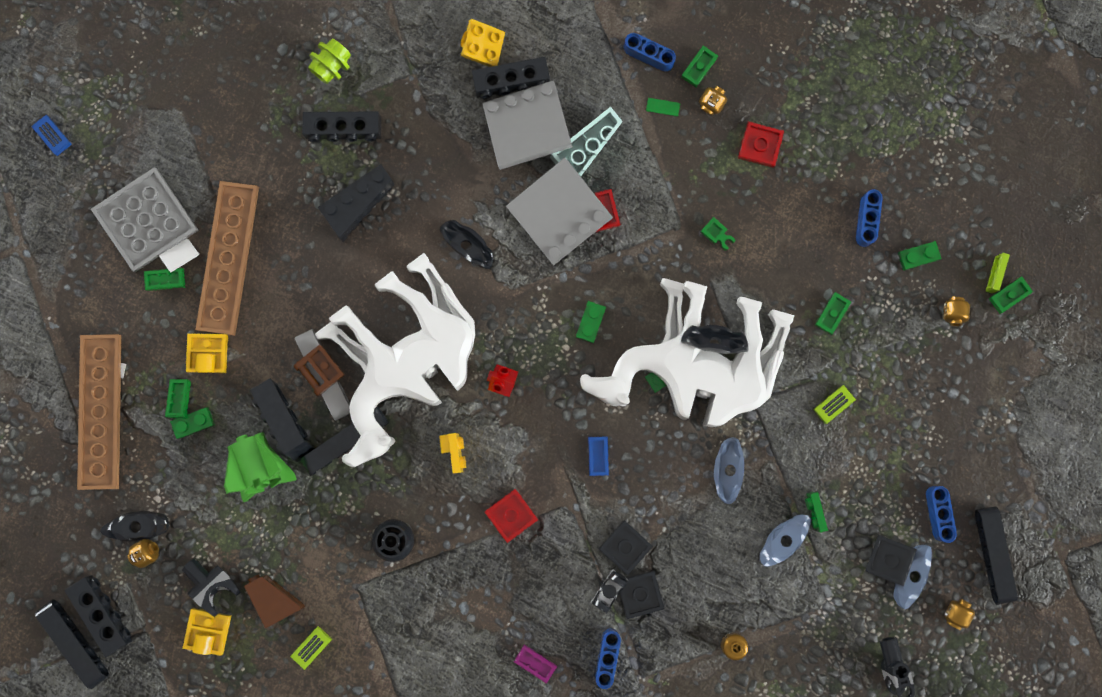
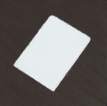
M185 239L160 254L159 257L171 273L197 257L199 253L189 239Z

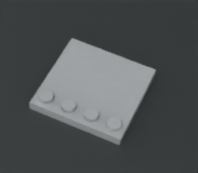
M554 80L482 103L497 165L500 170L572 148Z
M566 157L506 205L553 266L613 218Z
M155 167L91 208V211L133 272H137L158 258L160 254L199 231Z

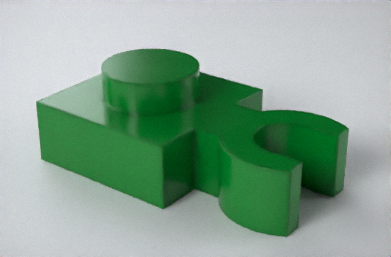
M714 217L700 232L714 245L719 241L721 248L725 251L729 249L725 241L728 240L732 244L736 241L734 237L724 234L728 229Z

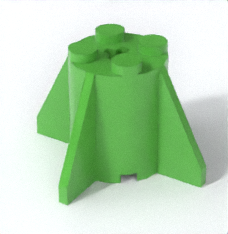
M264 432L248 437V435L239 436L236 438V443L227 447L229 454L224 488L226 493L240 491L243 502H247L255 494L265 491L264 488L269 485L273 488L278 484L297 480L291 468L268 445Z

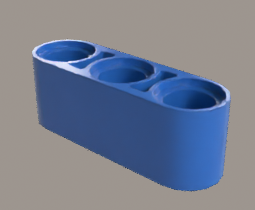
M636 33L628 34L625 39L624 51L629 56L661 71L666 72L673 68L676 55L671 49ZM635 42L637 46L631 47L628 43ZM652 50L654 54L648 55L645 51ZM669 58L671 62L665 63L662 59Z
M875 189L868 191L860 201L856 241L862 247L871 245L878 238L882 194ZM868 196L874 198L875 204L868 201ZM866 214L872 217V222L866 220ZM864 233L869 234L870 241L864 239Z
M931 486L926 491V500L933 536L940 542L951 543L956 539L957 532L949 491L943 486ZM936 490H939L941 493L938 500L934 496ZM940 509L944 511V517L942 519L938 517V512ZM943 529H946L948 532L946 538L942 537Z
M613 628L605 630L602 635L595 680L602 689L610 688L614 682L621 638L619 633ZM609 634H614L617 636V639L614 643H608L606 641V638ZM605 654L613 656V660L610 663H605L602 660ZM602 674L610 676L609 680L605 683L599 681V677Z

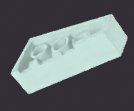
M609 107L570 139L572 148L552 153L550 156L551 160L556 165L566 157L578 174L582 176L620 126L622 120Z

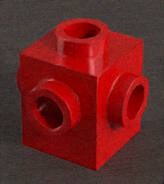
M497 364L494 371L490 370L487 381L490 382L488 390L510 397L518 371Z

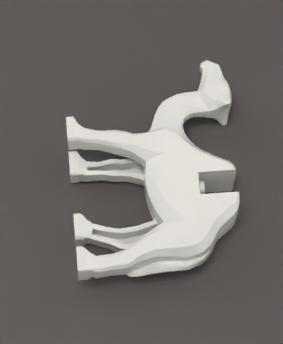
M425 253L406 267L409 272L422 274L427 280L432 291L433 305L423 293L400 282L393 271L375 284L379 292L387 291L394 293L411 305L422 328L419 332L406 336L390 347L380 342L362 324L350 307L346 305L329 318L330 323L315 333L319 340H334L355 362L361 365L365 372L364 379L354 393L349 406L351 420L360 434V438L352 450L342 457V461L350 467L359 466L383 455L395 443V439L386 433L374 417V409L380 402L388 398L404 396L432 406L441 404V400L425 380L426 377L430 379L438 373V368L442 370L457 391L466 382L467 361L475 339L474 320L460 304L450 286L440 277L433 264L429 262ZM337 325H348L362 345L350 339Z
M663 278L660 285L668 294V312L665 321L666 335L663 342L656 345L637 346L627 350L619 358L610 377H590L588 374H584L580 378L581 387L587 393L609 405L626 406L630 402L628 396L634 375L640 370H647L657 375L667 385L675 413L680 419H689L696 394V396L701 398H710L703 426H721L738 414L759 408L771 397L775 378L784 355V344L794 315L777 310L769 312L768 316L773 322L774 330L767 346L760 352L763 338L760 331L758 312L761 309L762 302L739 297L736 304L744 315L748 352L737 353L733 361H730L719 353L703 351L691 345L681 343L682 335L690 326H700L701 310L707 286L689 281L683 284ZM683 290L691 299L689 311L684 318V326L681 314Z

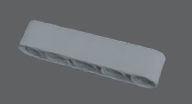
M313 329L295 337L303 357L321 344L315 336ZM307 363L311 374L322 385L324 380L312 365ZM338 380L322 394L335 421L350 414V402Z

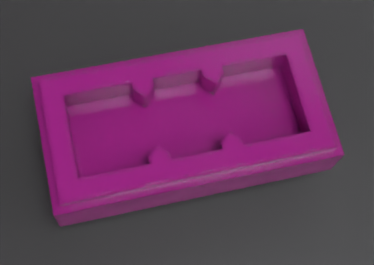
M525 644L513 661L546 684L557 668L556 664Z

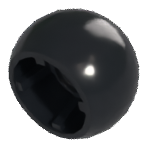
M398 519L383 521L376 527L372 535L374 552L378 557L388 562H398L405 559L414 547L415 540L412 529L408 524ZM389 527L398 528L402 532L400 534L389 532ZM389 536L396 538L397 543L395 546L388 545L387 538ZM402 536H405L406 541L404 548L399 547L402 543ZM386 550H389V551L395 550V551H396V554L389 553V552L386 551Z

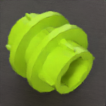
M333 38L327 44L320 42L318 47L321 52L319 55L311 52L309 56L313 61L308 66V69L326 84L333 78L340 80L341 75L337 71L340 68L346 71L350 68L347 63L351 56L350 52Z

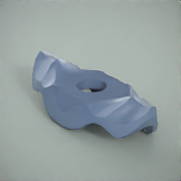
M735 437L728 438L721 444L714 465V481L717 495L724 503L731 504L738 496L744 477L743 451L739 440ZM728 465H733L736 469L733 476H728L725 473V468Z
M796 515L772 530L760 552V561L763 566L770 567L781 563L800 548L811 524V518L808 515ZM785 535H788L792 540L791 545L788 547H784L781 544V538Z
M928 545L914 547L917 549L905 585L901 586L895 583L893 596L896 603L903 609H908L915 602L927 582L932 557V550ZM913 571H917L920 575L917 582L910 580L909 576Z

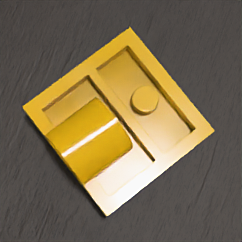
M474 19L469 20L467 30L461 39V47H463L461 56L488 67L498 66L505 32Z
M187 334L186 372L226 373L228 335Z
M457 433L440 435L441 453L450 452L452 472L462 473L463 468H466L465 456L461 455V449H464L463 437H459Z
M192 608L182 649L192 650L196 654L222 656L231 615L219 613L216 617H213L205 610Z

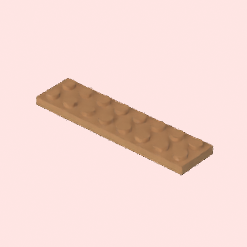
M220 181L195 329L197 331L236 335L259 192L258 186Z
M119 334L80 335L77 490L119 489L121 335Z

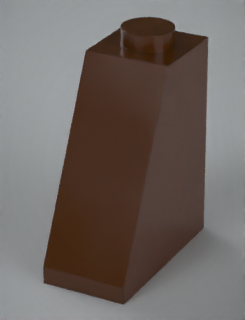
M258 574L248 579L249 584L244 586L265 629L305 607L301 601L267 575L260 577Z

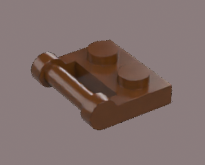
M321 344L293 366L296 371L301 372L312 386L317 397L345 376ZM307 363H310L324 380L322 385L318 383L307 369Z

